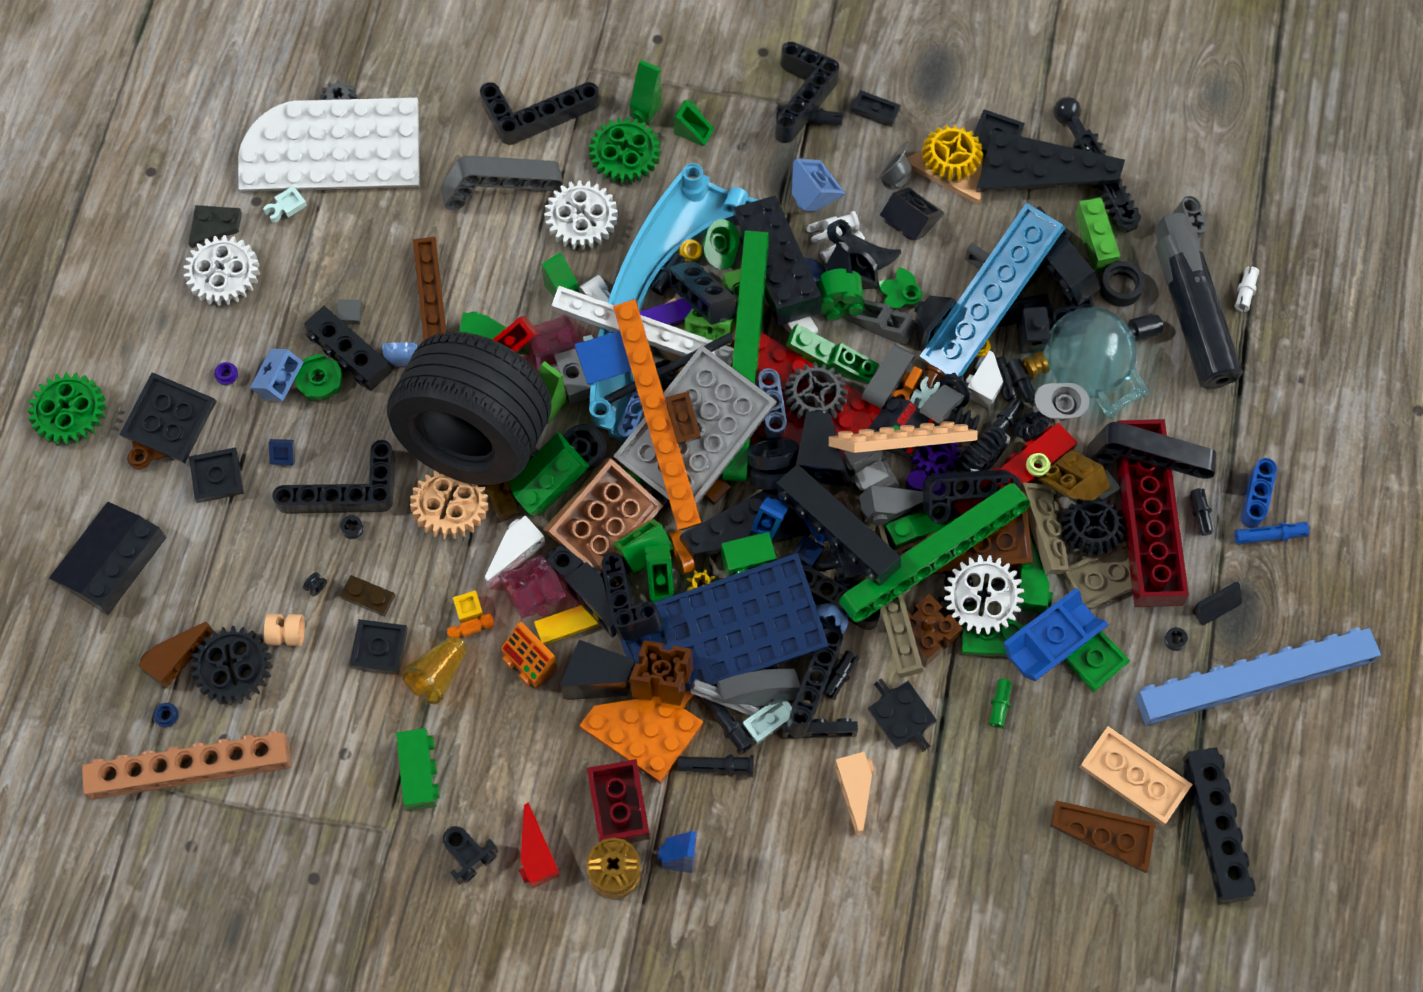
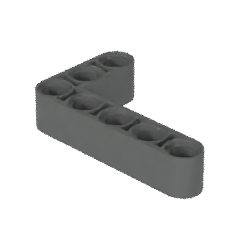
M469 155L463 156L456 161L442 183L441 191L445 208L457 210L465 205L476 187L554 191L561 188L563 180L559 164L556 161Z

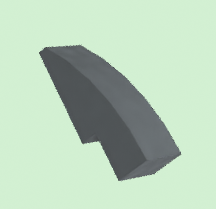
M864 300L861 314H846L843 317L872 333L903 344L908 343L917 328L912 315L892 311L889 305Z
M769 669L748 672L720 680L717 683L723 703L768 706L771 699L794 701L801 687L795 669Z

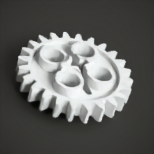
M580 180L577 186L569 182L568 189L562 185L561 193L554 191V198H548L549 205H545L547 213H544L546 228L550 230L551 236L556 235V242L563 239L564 247L572 243V249H575L578 244L584 250L585 244H588L592 249L593 242L596 241L601 245L602 237L608 240V232L614 233L613 225H617L616 217H618L616 202L613 201L612 194L607 195L606 188L599 191V184L592 188L590 187V181L585 186H582ZM601 213L599 216H594L593 214ZM564 214L570 215L568 217H561ZM582 227H583V228H586V229L583 230V231L577 230V229L582 228Z
M223 235L222 240L218 241V238L214 236L213 242L210 243L208 239H205V246L197 244L199 250L190 251L193 258H186L188 265L183 267L186 272L184 278L187 281L188 288L191 289L194 296L198 295L200 301L206 299L208 304L211 305L216 300L217 305L220 306L222 300H225L227 305H230V299L233 298L236 302H239L238 296L247 297L245 290L253 291L251 283H258L256 276L260 275L257 268L260 265L255 252H252L250 245L245 246L243 240L237 243L236 238L233 236L228 241L226 235ZM228 254L226 257L220 258V256ZM210 268L208 271L202 272L204 269ZM242 269L240 272L234 273L235 270ZM219 283H224L222 286L216 287Z
M979 555L978 562L975 563L970 557L968 566L960 562L962 570H952L956 576L955 578H947L952 586L945 587V591L950 592L951 595L944 597L945 601H952V604L946 608L947 610H955L952 617L954 619L960 617L959 624L961 626L964 623L968 624V632L973 627H976L977 634H980L981 629L985 628L987 635H989L990 628L994 627L998 633L1000 624L1008 628V618L1013 621L1016 620L1012 614L1013 611L1021 612L1016 603L1024 602L1022 598L1017 597L1019 594L1024 593V589L1017 588L1022 583V580L1013 579L1017 571L1009 573V563L1004 567L1000 566L1001 558L996 563H992L991 555H989L987 561H983L982 556ZM985 574H989L987 593L991 597L986 598L984 614L979 616L981 596L977 595V593H982ZM971 575H977L980 577L981 583L977 587H971L967 584V578ZM1002 579L1005 582V588L1001 591H995L991 587L992 581ZM974 599L977 603L976 609L973 611L965 610L963 607L964 601ZM998 603L1002 608L1001 612L998 615H991L987 610L989 604Z

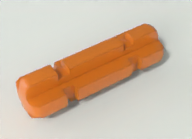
M488 613L482 615L480 619L476 617L462 622L458 627L456 625L448 627L447 634L450 641L460 639L459 636L463 635V637L482 631V628L488 629L493 627L494 620L492 615Z

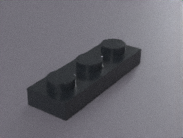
M850 718L837 719V722H827L826 719H814L809 732L803 738L856 737L858 721H852ZM798 720L795 721V722H797V723H799V724H804V723H802L801 721H798ZM783 723L782 739H801L791 736L787 731V723Z

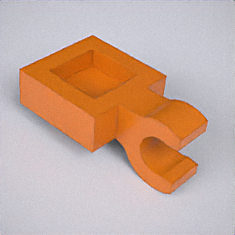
M914 366L911 373L906 372L901 382L904 388L895 391L892 396L910 400L917 383L920 381L922 369Z

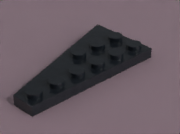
M993 130L976 193L996 189V191H1005L1008 188L1024 190L1055 188L1056 185H1068V187L1086 183L1091 185L1118 184L1125 159Z

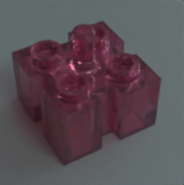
M539 555L525 562V566L519 569L513 568L498 576L508 600L515 607L521 618L532 616L537 612L540 616H544L548 613L545 603L547 605H554L566 596L556 572L548 565L544 557Z

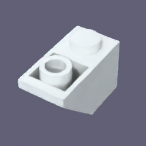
M990 350L985 358L980 357L975 366L977 372L974 376L970 374L965 382L969 383L968 389L972 391L970 395L971 400L987 409L991 407L1003 383L995 355Z

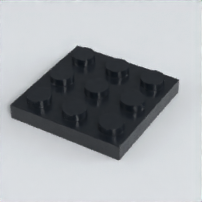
M152 372L119 435L185 464L217 401L213 397Z

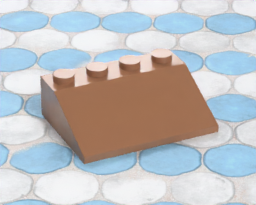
M604 458L543 531L556 543L562 544L583 563L587 561L592 568L597 567L603 574L602 559L609 553H617L613 544L652 520L663 505L611 458Z

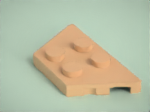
M922 150L907 158L911 164V170L977 205L980 203L981 192L976 193V188L982 171V160H980V167L976 169L974 175H969L967 180L961 177V180L957 182L954 178L949 183L947 178L944 177L940 181L938 174L932 176V170H926V163L922 161Z

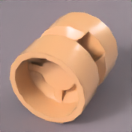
M282 614L266 615L264 624L265 644L281 646L285 642L287 646H302L305 633V622L302 614H288L286 618Z

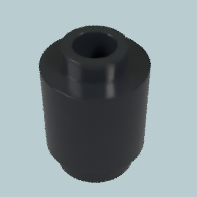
M1148 314L1129 320L1126 330L1128 336L1137 342L1157 336L1163 331V323L1159 315Z

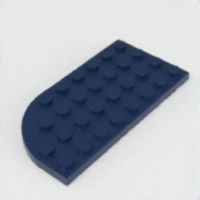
M798 553L654 602L664 621L663 627L656 633L634 640L625 641L620 638L626 657L634 659L637 664H639L638 655L644 640L661 643L664 649L671 650L672 646L692 649L694 668L689 682H685V692H690V686L694 680L716 686L720 680L748 672L760 671L829 647Z

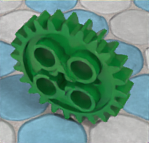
M617 117V123L609 120L608 127L601 124V131L595 130V137L590 138L589 159L592 160V167H597V174L603 173L605 180L611 176L612 183L620 179V183L623 185L624 181L628 179L629 183L632 184L633 178L641 182V175L643 174L648 178L649 170L655 171V164H659L661 149L658 135L653 134L652 127L646 129V122L638 125L637 118L633 122L629 121V117H626L625 122H622L619 117Z
M65 372L64 378H60L58 374H55V381L53 382L46 378L48 385L39 384L41 391L32 392L36 399L28 401L33 406L28 408L27 411L31 415L28 417V420L33 424L32 428L34 431L37 432L40 438L45 437L48 443L54 439L58 446L62 440L69 446L72 439L76 444H79V437L81 436L88 440L86 433L91 432L95 434L96 432L93 427L102 426L98 418L106 417L102 411L107 409L104 403L106 398L101 394L102 390L96 385L93 379L89 381L86 375L80 378L77 372L74 373L72 378L68 372ZM72 391L68 396H63L66 392ZM88 405L84 410H80L82 406ZM54 408L53 411L46 413L48 409ZM71 421L68 426L63 427L64 423Z

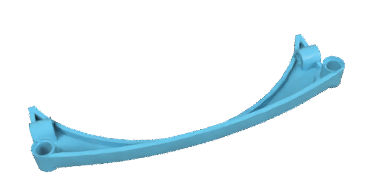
M696 163L686 165L656 203L639 230L618 273L608 303L617 305L636 299L639 311L641 312L651 286L661 273V268H665L676 253H680L679 249L684 241L689 239L697 240L707 233L710 225L716 220L733 221V207L757 201L758 199L748 197V193L738 187H732L729 191L720 188L710 182V177L703 175V169L700 165ZM600 327L598 337L613 332ZM632 371L595 382L591 385L589 411L591 422L599 428L608 430L610 437L623 443L625 440L618 433V427L632 393L611 404L604 399V396L634 382ZM642 406L637 407L634 414L640 413L643 409ZM599 410L606 412L604 415L595 414Z

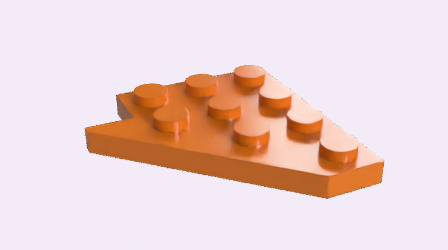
M685 692L680 706L661 703L660 697L656 696L651 701L637 698L597 705L591 709L579 726L580 729L625 760L637 759L638 768L661 784L679 759V756L682 755L702 727L703 721L685 709L694 696L690 692Z

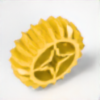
M946 124L943 130L937 127L935 132H931L928 138L925 139L924 147L922 148V161L926 163V170H932V176L939 175L940 181L944 177L947 178L949 183L954 178L957 182L961 180V177L967 180L969 175H974L976 169L980 167V160H982L983 156L981 151L982 144L978 143V137H972V131L965 132L964 126L961 129H957L956 124L952 128H949Z

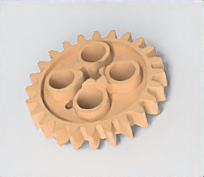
M435 470L434 477L431 478L426 474L425 482L418 481V488H413V495L410 496L413 520H417L418 527L424 526L425 533L433 530V537L442 533L443 539H446L448 534H451L453 539H456V533H460L465 537V530L473 533L474 525L480 527L481 519L486 518L485 511H488V495H486L485 487L462 482L443 474L439 475Z

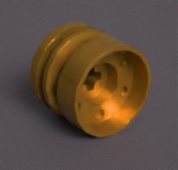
M609 838L594 845L588 854L586 867L589 882L597 894L603 898L617 900L625 898L634 892L640 882L641 865L639 855L633 845L623 839ZM610 862L612 864H616L618 862L617 871L615 869H611L609 871Z

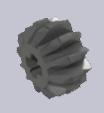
M338 79L336 84L328 82V88L322 87V94L320 95V100L358 99L355 88L349 86L347 81L341 84Z

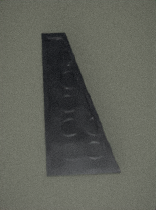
M778 489L762 490L682 533L679 538L692 558L720 553L722 543L758 535V533L750 529L759 508L767 497L781 501L777 495ZM783 503L789 509L772 543L792 540L793 537L807 535V537L813 536L804 520L795 513L794 507L789 503Z

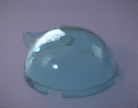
M1088 307L1076 309L1057 321L1050 331L1048 349H1046V358L1049 363L1050 372L1057 383H1075L1083 387L1089 398H1096L1104 413L1110 419L1116 416V412L1141 396L1145 398L1150 394L1146 384L1135 368L1138 352L1136 339L1131 328L1121 317L1103 308ZM1130 379L1136 389L1111 404L1106 396L1119 390Z

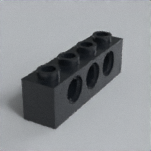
M694 260L669 267L670 288L710 325L736 318V308L738 306L736 297Z
M326 306L320 308L304 323L307 338L314 344L318 342L322 346V351L329 358L334 357L337 359L338 365L345 372L350 371L355 375L354 379L362 387L366 385L372 391L392 373L389 362ZM329 333H335L332 337H326ZM346 347H350V348H351L349 351H346V352H343V351H342V349H344V348H346ZM360 362H367L364 366H358Z

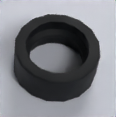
M1117 261L1105 268L1099 282L1101 288L1099 291L1108 303L1114 306L1126 307L1134 304L1139 299L1145 286V277L1135 264L1128 261ZM1116 274L1128 276L1135 284L1134 291L1128 294L1114 291L1109 285L1110 277Z

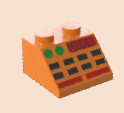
M522 622L517 624L501 648L504 656L502 660L510 669L515 668L520 673L518 677L526 686L531 684L537 689L558 670L555 655Z

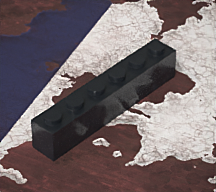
M798 464L776 482L777 495L780 500L785 504L789 503L793 506L795 513L801 519L806 518L816 533L825 535L828 538L829 544L835 550L840 549L850 564L853 566L858 565L869 581H875L881 586L901 568V556Z

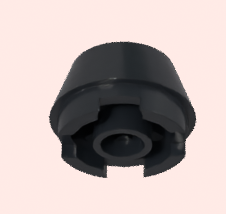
M580 424L570 428L563 435L566 441L590 466L586 471L594 469L601 463L605 455L606 443L602 433L596 427Z

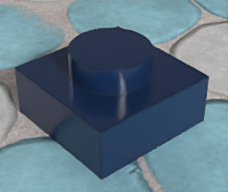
M270 439L268 442L270 464L294 465V440Z
M804 535L792 555L798 553L801 563L813 568L825 547Z

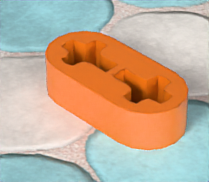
M677 530L667 533V536L674 547L670 552L680 574L685 575L694 572L695 564L692 556L679 539L682 534L681 531Z

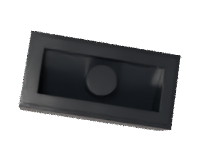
M1234 582L1197 603L1193 613L1201 625L1208 624L1242 603L1239 582Z

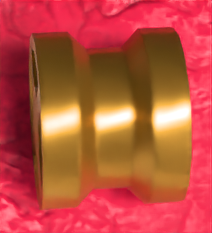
M1042 352L1035 353L1034 357L1022 359L1025 371L1031 376V380L1037 378L1038 374H1046L1050 371L1047 358Z

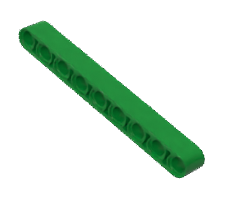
M1014 483L1006 485L901 555V568L881 586L875 581L871 582L865 579L843 594L839 604L854 622L864 620L1027 510L1031 501Z

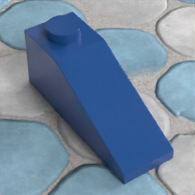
M689 831L666 838L665 846L660 845L658 860L662 861V869L692 873L696 852V831Z

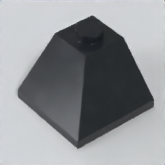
M836 244L826 264L827 271L846 269V273L851 274L855 271L861 276L863 290L878 288L877 271L872 270L867 260L856 253L846 254L840 245Z
M929 296L925 302L921 301L915 308L916 334L920 352H923L953 309L955 303L953 298Z

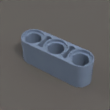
M767 368L760 372L757 387L776 400L777 406L773 407L762 421L763 431L768 439L781 438L785 433L787 420L780 378L775 370ZM770 380L773 382V385H765L763 381ZM776 423L781 428L773 429L770 427V424Z

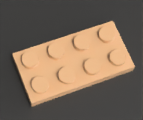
M1109 726L1079 767L1163 826L1192 786L1190 782Z

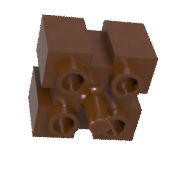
M929 593L914 606L912 615L907 612L924 668L939 655L942 646L946 649L958 639L963 629L950 614L944 617L940 613L942 606Z
M644 640L638 655L639 664L635 663L630 677L632 697L651 701L656 696L660 697L661 703L680 706L686 691L685 682H689L694 668L692 649L672 646L671 650L664 649L661 643Z

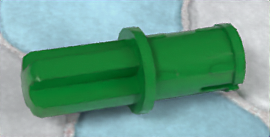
M1005 678L997 681L995 696L991 700L993 706L988 725L994 728H1004L1007 708L1010 707L1009 697L1012 681Z

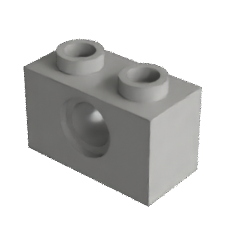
M576 349L555 354V364H552V367L563 375L565 396L568 398L569 403L574 404L589 399L591 385H587ZM571 374L578 375V377L574 379L568 378V376Z

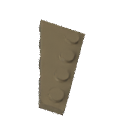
M1022 483L1020 490L1025 492V495L1031 501L1027 508L1028 524L1031 528L1034 543L1037 546L1045 573L1064 574L1069 568L1065 543L1060 540L1062 524L1057 521L1056 515L1059 512L1058 502L1054 501L1053 495L1057 492L1045 484Z

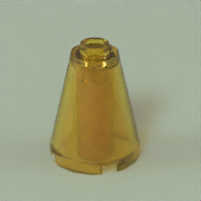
M448 637L407 665L402 670L404 672L402 675L403 681L417 696L420 693L425 695L427 698L424 701L434 705L439 704L443 700L467 654L465 642L459 637Z

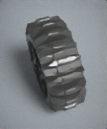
M816 362L813 363L812 368L807 364L803 366V370L797 368L795 375L790 374V382L785 384L787 390L784 391V397L788 398L785 404L786 406H792L790 413L798 412L797 419L800 420L802 417H806L807 411L823 410L828 412L833 420L836 419V413H842V406L846 405L847 399L844 397H847L848 391L844 389L846 382L840 381L841 373L833 375L834 367L828 371L826 370L825 363L821 368H817ZM807 381V389L797 394L798 387ZM812 390L813 392H817V394L819 393L820 396H815V393L812 394ZM834 393V400L829 405L824 406L825 398Z

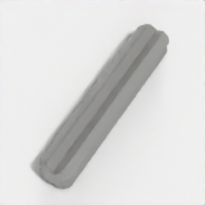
M694 680L690 686L691 694L752 716L759 711L760 705L723 703L718 687L702 681Z

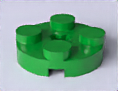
M321 354L305 358L295 377V383L299 392L309 401L325 400L339 393L343 380L338 363L334 359L331 360ZM317 373L325 376L320 382L312 380L316 378L315 374Z

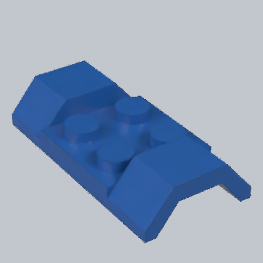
M1075 588L1007 639L1003 645L1008 659L1024 677L1037 681L1085 645L1109 624L1092 614L1083 603L1080 591Z

